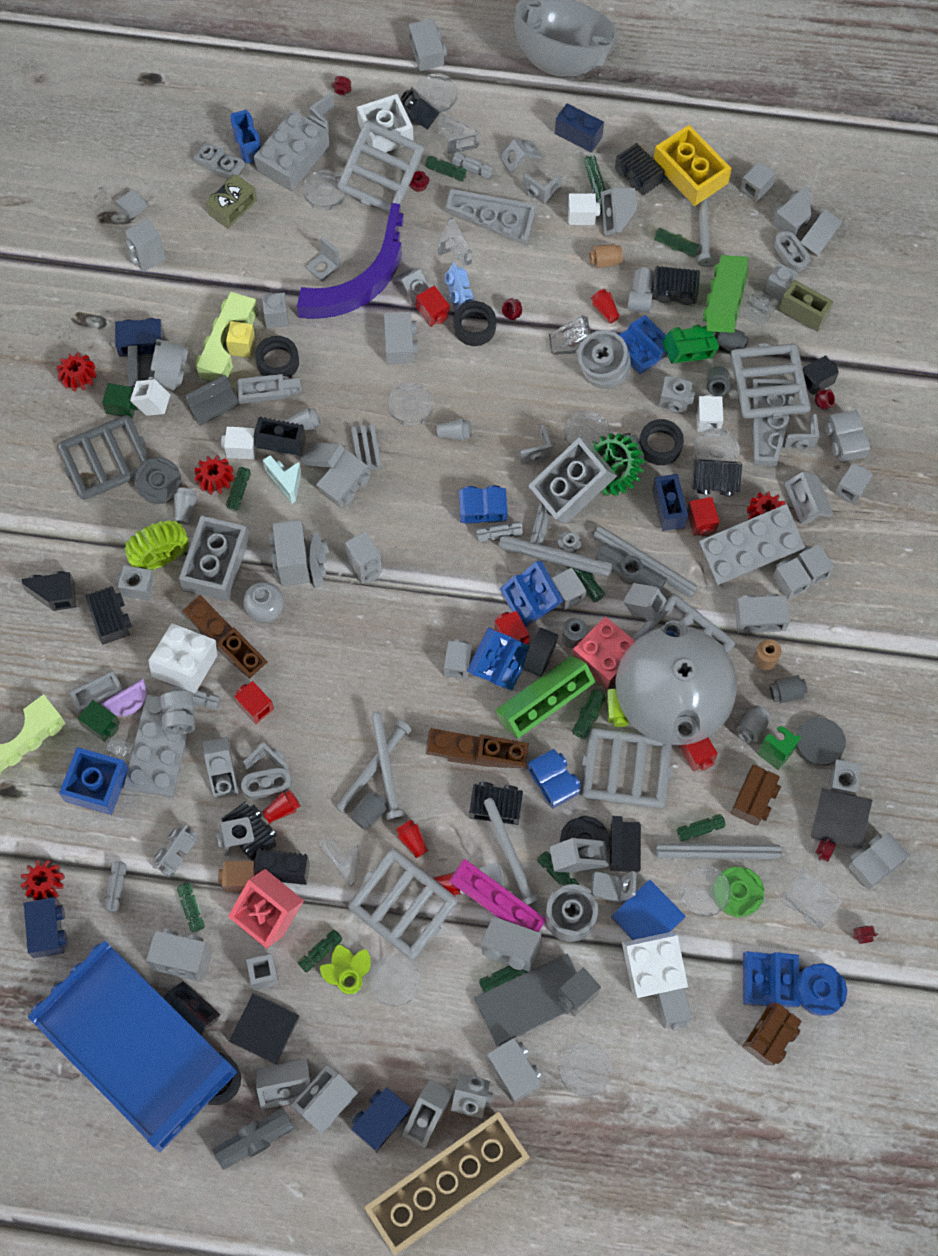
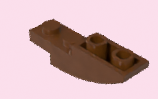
M201 595L182 610V613L197 627L199 633L216 640L217 651L249 679L268 663L235 627L232 628Z
M430 728L426 754L448 758L447 761L468 765L525 768L529 743L483 734L476 737Z

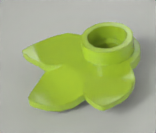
M337 945L332 954V964L320 966L322 978L328 984L337 985L344 994H355L362 987V978L370 970V955L367 949H363L353 956L347 948ZM347 978H353L355 983L352 986H347L345 981Z

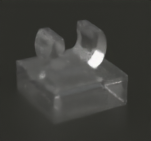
M111 737L103 755L124 760L128 766L134 744Z

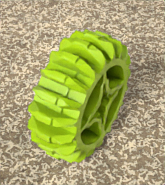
M167 520L166 522L160 521L157 524L152 523L141 531H136V535L131 536L130 540L125 543L126 547L124 550L127 560L132 567L155 570L170 564L172 561H177L178 557L184 555L190 543L185 528L178 524L177 521L171 522V520Z

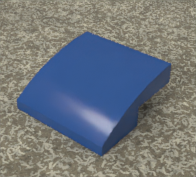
M646 315L630 323L628 330L619 334L627 345L631 366L639 374L647 371L668 354L663 346L666 334Z
M535 561L521 575H514L500 588L511 611H517L525 627L534 623L564 601L542 561Z
M488 627L467 672L491 681L495 685L513 690L523 670L531 645Z
M651 879L635 893L634 897L628 899L611 916L632 940L671 932L686 917Z
M744 952L743 1005L768 1006L769 1003H779L783 1007H800L795 990L796 980L799 976V955L779 952L772 954Z

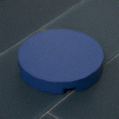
M824 963L812 964L802 970L797 977L795 986L797 999L801 1006L810 1014L817 1016L832 1015L846 1002V981L836 971L837 969L831 965Z

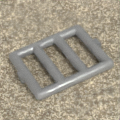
M365 121L337 184V188L346 194L360 199L362 204L367 206L371 204L390 213V203L348 185L352 172L396 191L392 203L401 205L425 148L423 145L400 135L401 132L395 129L391 131L371 121ZM370 131L413 150L414 153L410 162L407 163L365 144ZM361 152L405 171L401 183L356 164Z
M761 343L758 347L734 349L731 351L730 355L742 416L745 419L772 416V419H781L783 415L807 413L810 411L809 397L796 344L769 346L768 343ZM790 353L792 364L743 369L741 358ZM794 373L796 384L747 389L745 378ZM798 393L800 404L757 409L750 408L749 398Z
M671 594L668 597L658 619L646 618V623L632 638L636 641L642 635L653 630L675 605L685 613L679 621L680 624L688 626L694 620L704 628L703 632L710 636L713 635L722 642V646L727 653L735 645V641L676 594Z
M592 727L589 730L586 756H583L582 767H584L582 797L658 809L664 808L668 780L671 779L672 768H669L672 745L658 742L644 734ZM598 738L613 740L607 791L592 789ZM623 741L637 743L631 794L616 792ZM647 745L662 747L656 798L641 796Z
M392 848L373 872L369 871L364 878L366 882L350 901L348 909L406 957L413 960L431 937H436L441 931L440 925L456 906L458 899L397 849ZM395 861L406 871L371 915L360 905ZM415 877L425 887L391 931L380 920L412 878ZM435 893L445 903L411 947L400 936L431 895Z

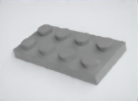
M787 504L698 541L716 585L805 548Z
M146 695L124 789L126 791L174 798L189 733L171 735L163 732L162 716L165 713L161 711V697ZM194 702V709H193V711H191V713H193V714H194L195 707H196L195 702Z

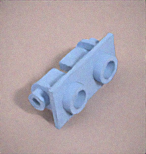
M453 262L445 274V283L448 285L450 302L453 304L454 311L456 312L462 304L475 300L471 289H464L470 286L467 271L463 267H456V263Z

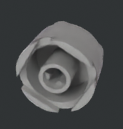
M157 339L148 380L155 379L166 389H180L184 371L180 370V366L184 367L188 348H184V345Z
M575 884L563 886L550 896L547 903L545 918L549 932L558 939L567 942L585 939L595 926L598 917V904L586 888ZM570 909L574 910V917H569L568 912Z

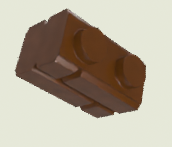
M752 765L730 812L731 815L744 819L755 826L759 825L761 819L766 821L772 809L768 806L771 798L776 799L781 788L777 784L780 778L779 775L766 771L757 765Z
M769 1003L742 1047L765 1065L779 1064L786 1056L787 1051L784 1049L789 1041L793 1042L800 1033L798 1027L802 1021L781 1004Z

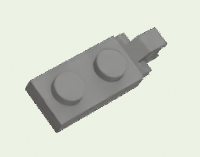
M283 374L237 380L240 404L285 399L291 397L292 394L302 393L301 379H289V377L283 376Z

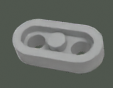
M789 231L780 232L774 242L775 250L788 268L796 272L803 271L809 262L808 252L793 233Z
M282 768L247 774L241 782L242 791L249 799H261L280 795L283 791L285 793L289 791L292 785L290 774ZM277 780L284 781L281 786H276L275 782ZM253 784L259 785L256 791L250 789Z

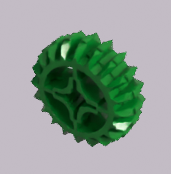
M608 433L607 438L602 435L600 436V443L592 441L595 450L601 457L605 454L603 459L609 466L612 465L611 469L617 475L601 492L606 496L610 494L618 496L619 491L623 494L627 493V486L631 489L635 488L632 482L634 480L641 481L637 474L638 472H644V469L640 468L639 465L645 463L644 459L639 458L643 452L637 449L638 443L632 442V438L629 436L624 437L621 433H617L616 436L613 433ZM618 447L624 448L628 459L620 457Z

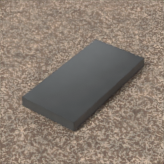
M568 953L474 997L496 1046L565 1014L557 1004L559 1001L557 994L560 987L577 973Z

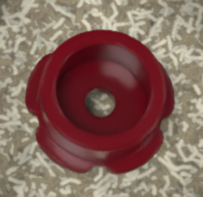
M337 76L334 82L331 83V87L336 94L344 96L352 91V82L347 77Z
M417 171L414 173L409 186L416 192H422L429 184V177L426 176L425 172Z
M510 298L503 303L502 313L506 318L514 321L522 315L523 308L518 299Z
M819 389L818 394L815 396L817 407H820L823 411L834 407L835 395L832 390Z
M830 838L826 842L821 840L815 854L819 855V861L822 859L829 862L836 844L831 842Z
M874 925L853 928V939H858L859 944L874 942L873 936L878 935V933H875Z

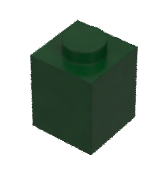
M108 383L102 401L105 413L121 417L129 415L133 419L134 412L138 411V408L130 401L134 387Z
M92 700L77 718L82 727L103 742L108 738H112L119 729L118 725L120 722L116 715L95 700Z

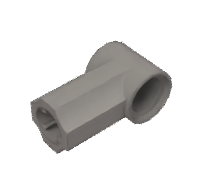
M641 267L640 269H635L627 310L650 313L654 272L650 271L649 268Z

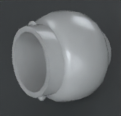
M259 582L252 585L246 591L244 608L247 615L253 620L260 623H270L275 621L284 608V597L280 589L274 584Z

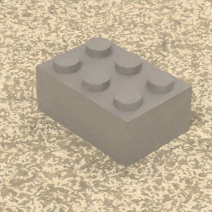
M292 110L254 155L257 172L292 192L330 146L328 130Z
M578 437L528 486L556 520L567 524L617 475L588 441Z
M205 516L200 517L179 577L183 591L229 602L250 539L247 526Z

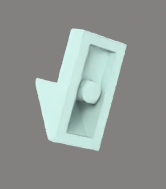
M271 455L263 460L265 471L291 504L296 502L301 478L300 463L298 462L286 470L279 460L275 461Z

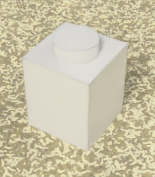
M569 194L568 225H595L596 216H600V203H596V195Z
M155 379L136 381L130 401L146 416L165 414L171 394Z
M714 395L699 396L696 407L697 432H720L723 424L722 397Z
M227 427L226 435H222L221 448L225 449L227 458L255 460V428Z

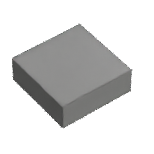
M134 189L116 201L117 206L130 220L148 208L147 203Z

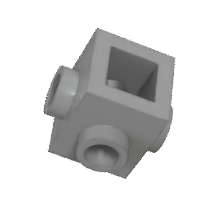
M665 376L659 407L669 409L672 412L686 413L687 405L693 404L695 391H691L692 381H687L680 377L672 378Z
M460 1073L451 1111L482 1118L484 1109H490L493 1093L488 1092L491 1081Z

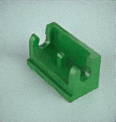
M778 726L777 730L784 735V739L777 740L775 736L768 734L757 752L761 758L778 771L792 755L802 738L799 735L795 736L782 726Z

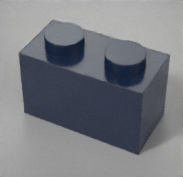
M566 103L556 117L555 135L592 153L602 139L604 121Z
M125 319L115 322V346L119 357L128 356V346H137L140 355L153 354L156 340H164V329L161 319Z
M678 474L655 477L652 492L661 530L668 531L685 528L688 513Z
M55 898L23 903L28 954L32 958L63 954L64 945H67V934L65 929L62 930L61 920H65L63 904L60 905Z
M387 1087L383 1091L378 1089L369 1100L371 1106L366 1112L361 1110L351 1122L354 1125L351 1128L352 1132L376 1153L411 1112V1108Z

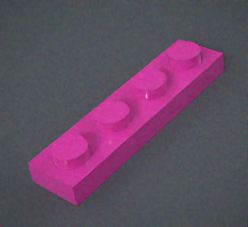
M466 859L460 862L449 881L502 920L536 932L540 931L546 918Z

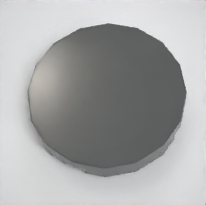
M155 457L144 461L137 468L134 477L135 487L139 495L147 502L153 504H165L173 500L174 494L177 493V489L181 488L182 485L178 467L172 461L162 457Z
M827 718L810 719L800 727L797 735L802 737L796 747L799 755L814 766L825 767L834 764L836 759L838 760L842 756L846 747V738L842 729L834 721Z

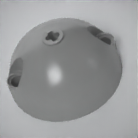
M520 0L515 8V35L521 51L533 65L551 75L578 76L596 66L604 65L606 57L617 40V29L605 15L574 0Z
M669 621L663 627L656 628L642 635L627 649L617 669L616 693L624 715L639 732L661 743L685 745L706 739L726 722L735 704L737 676L730 656L713 637L696 628L683 626L677 621ZM674 631L678 637L668 636L666 632ZM680 669H684V673H688L686 677H682V673L678 674ZM678 727H687L690 731V735H681L678 731Z

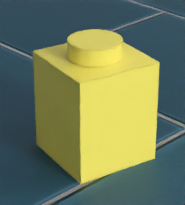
M230 321L226 339L229 354L252 358L256 339L253 324Z

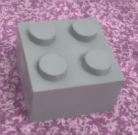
M302 520L273 523V532L269 533L273 553L272 564L275 578H280L282 586L310 583Z
M163 929V932L155 930L146 959L150 967L155 972L204 983L212 956L207 943L203 942L204 938L196 935H188V938L178 936L179 933L171 929Z

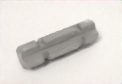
M455 152L452 158L453 164L459 167L463 165L462 168L475 174L481 173V176L489 179L493 173L492 166L488 164L482 165L483 162L469 156L464 157L465 154Z
M540 504L538 507L530 542L543 545L550 512L543 504Z
M519 521L512 522L511 525L506 523L489 526V529L483 527L476 530L479 542L488 541L489 538L491 540L501 539L505 535L510 536L513 534V537L519 536L523 533L522 524Z
M174 686L173 691L190 692L177 686ZM197 690L196 693L190 692L193 694V702L196 705L203 707L207 705V708L216 710L220 704V697L217 695H207V692Z
M123 862L112 863L111 872L113 875H110L107 890L108 899L105 900L104 906L108 912L119 911V899L122 896L125 880L123 875L126 874L127 869L126 864Z

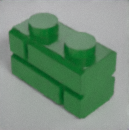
M698 324L688 329L675 327L668 332L663 340V346L665 351L668 352L667 356L671 364L712 359L719 349L713 331H707V326L701 327Z

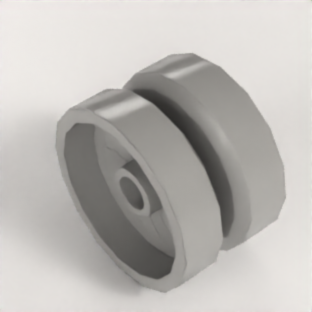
M601 330L593 332L581 342L578 350V362L583 375L590 384L602 389L613 388L627 378L631 369V359L627 345L621 336L612 331Z

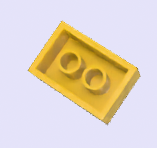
M687 125L655 146L653 160L664 169V175L694 206L728 184L732 168L690 125Z

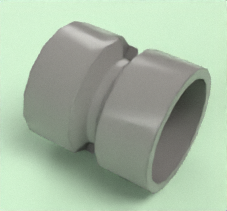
M173 691L161 696V711L165 713L162 716V730L164 733L180 735L195 730V717L191 713L194 709L192 693Z

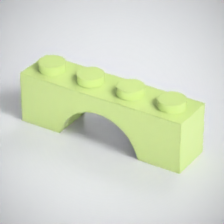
M230 292L228 298L223 300L221 314L219 318H215L212 326L213 331L205 339L204 351L202 355H198L195 362L199 378L214 381L223 375H226L227 378L229 377L233 364L231 355L223 347L227 339L230 321L253 324L258 313L256 299Z
M44 694L23 709L25 723L20 734L12 741L0 744V775L8 766L16 765L28 751L36 750L47 737L59 733L62 726L66 724Z

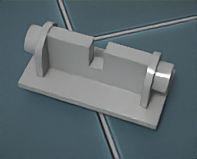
M181 825L180 828L176 826L168 836L169 844L165 849L163 847L160 848L154 856L155 864L152 868L163 867L161 872L167 877L171 873L175 874L184 860L176 853L181 851L187 855L196 843L198 834L191 829L186 832L185 830L188 825Z

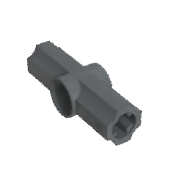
M608 543L601 547L595 558L611 563V571L619 575L620 579L627 584L637 583L658 587L661 592L667 581L666 577L642 564L641 559L637 556H628ZM632 567L636 571L628 572L625 568Z
M282 1108L260 1122L255 1121L240 1129L236 1136L226 1140L212 1150L222 1170H226L248 1156L253 1157L261 1153L271 1145L270 1143L295 1128L285 1109Z

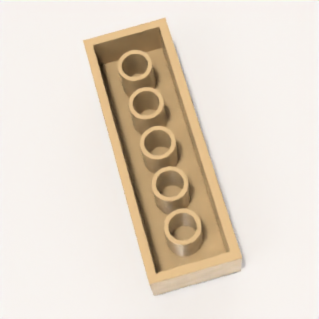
M498 1112L367 1204L364 1209L393 1255L397 1256L529 1161L530 1157L500 1112Z

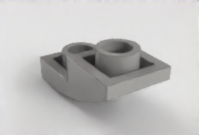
M204 143L194 157L196 163L226 179H230L234 174L239 175L245 166L242 159L227 155L222 148Z
M824 209L800 243L817 257L843 221Z
M319 532L314 533L310 546V567L315 588L324 586L323 577H326L323 563H326L325 554L329 553L326 540L320 539Z

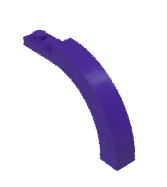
M391 203L383 245L370 267L356 278L340 285L326 288L301 287L297 303L299 318L323 319L349 313L367 304L385 289L395 275L402 257V243L400 242L398 228L403 226L404 213H401L400 204Z

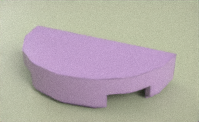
M144 679L100 705L116 716H127L135 713L143 706L146 699L147 687Z

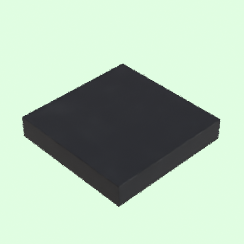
M822 788L811 838L823 841L830 838V841L833 843L861 849L873 800Z
M252 994L229 1042L277 1065L300 1016L260 996Z

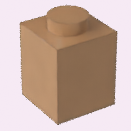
M223 861V869H219L218 883L222 884L225 892H242L248 880L255 876V862Z

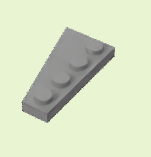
M450 189L446 212L528 246L536 204Z
M752 380V388L796 384L795 380ZM795 393L753 397L752 409L793 405ZM783 415L781 419H772V416L752 418L753 465H777L789 415Z

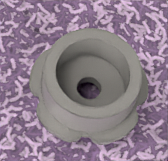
M563 532L558 540V546L563 551L574 553L581 547L580 536L575 532Z

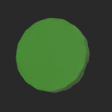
M737 866L730 867L722 871L715 881L713 888L714 900L719 909L725 914L736 918L747 917L755 913L763 903L764 885L760 877L751 869Z

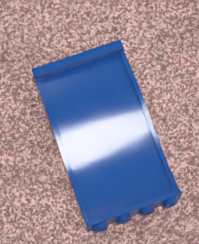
M105 940L101 944L94 946L89 956L82 963L75 965L70 971V975L63 982L57 983L52 988L51 994L44 1001L38 1002L28 1016L30 1021L117 1108L147 1142L160 1153L237 1073Z

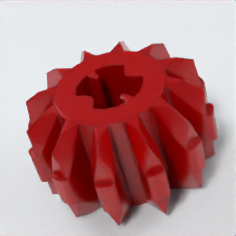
M77 352L75 356H72L68 353L67 359L61 358V365H57L56 369L58 372L57 377L66 389L71 387L76 392L78 387H81L85 391L86 384L92 385V379L96 378V367L87 354L82 356L81 353Z
M207 455L206 462L199 460V467L194 470L196 475L194 479L196 484L199 485L202 492L208 490L210 495L216 490L221 494L222 488L229 490V483L234 482V470L229 465L226 458L220 460L218 455L214 459Z
M770 491L765 496L759 492L756 498L752 497L750 499V505L747 506L748 520L766 513L765 510L771 511L786 503L785 501H778L779 494L772 497Z
M36 860L35 868L27 865L26 868L29 874H21V878L25 882L20 885L22 890H26L25 896L28 899L33 897V901L41 900L42 898L48 899L50 895L58 898L59 894L56 892V889H64V884L60 881L65 878L63 873H59L61 869L59 865L52 866L50 860H46L43 865L40 860ZM47 879V882H42L41 885L38 884L39 880Z

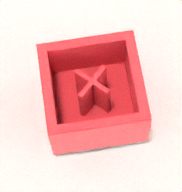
M605 616L573 649L572 655L585 662L593 678L608 690L616 682L617 669L623 655L635 641Z
M264 869L248 880L228 917L267 949L284 936L304 900Z

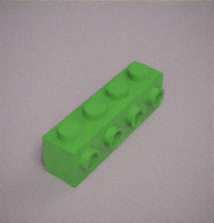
M721 255L720 263L715 265L714 277L716 278L711 280L712 293H708L707 296L708 308H704L703 321H707V331L734 333L748 277V257Z
M571 655L497 708L495 712L505 730L520 738L593 685L595 680L587 664Z

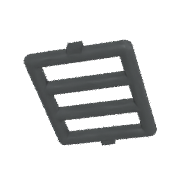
M124 415L58 443V450L66 465L64 469L68 478L72 479L82 500L135 479L137 468L129 470L112 430L125 426L141 462L150 460L145 449L146 443L143 437L139 436L129 415ZM100 435L104 436L121 475L109 480L90 439ZM78 444H82L99 481V484L86 489L69 451V448Z

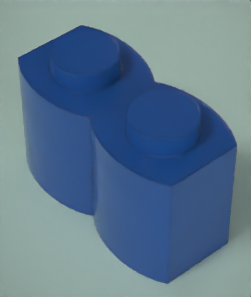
M247 110L231 113L230 119L233 136L239 146L240 156L246 164L254 162V155L259 151L261 145L258 132L254 128L252 116Z
M491 485L485 489L467 486L459 490L460 523L473 524L507 521L506 488H501L498 485Z
M555 749L528 762L527 766L533 780L552 809L576 797L581 786L574 773L570 774L566 769L568 764L562 753L558 754Z

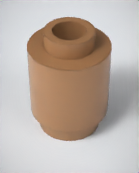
M614 243L593 246L592 251H589L590 264H594L595 268L617 266L618 263H622L623 252L621 245H615Z
M771 639L761 641L754 654L756 666L762 670L773 669L781 656L780 645Z

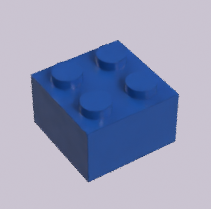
M77 747L59 794L67 803L112 815L127 776L128 766L124 760Z

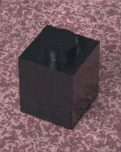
M826 355L803 367L806 388L813 396L818 393L819 389H825L835 384L839 374L838 368Z

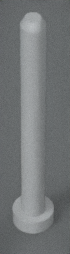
M706 198L699 203L701 254L698 256V264L703 267L713 264V255L710 254L708 206Z
M375 711L372 713V721L389 808L386 818L387 820L401 819L404 817V813L398 807L382 715L379 711Z
M398 719L395 723V731L386 741L388 753L392 751L404 734L409 735L412 731L411 727L402 720ZM379 753L374 756L337 804V809L340 812H344L381 765Z
M492 798L484 800V805L524 898L521 901L527 905L539 900L538 895H533L494 800Z

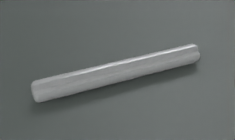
M599 526L595 530L593 537L603 544L608 543L628 556H637L641 559L642 564L666 577L667 584L686 596L692 597L696 592V584L604 527Z
M506 535L500 539L499 547L504 550L605 577L609 576L612 570V564Z
M658 843L656 846V856L658 858L780 859L782 854L781 846L773 844Z

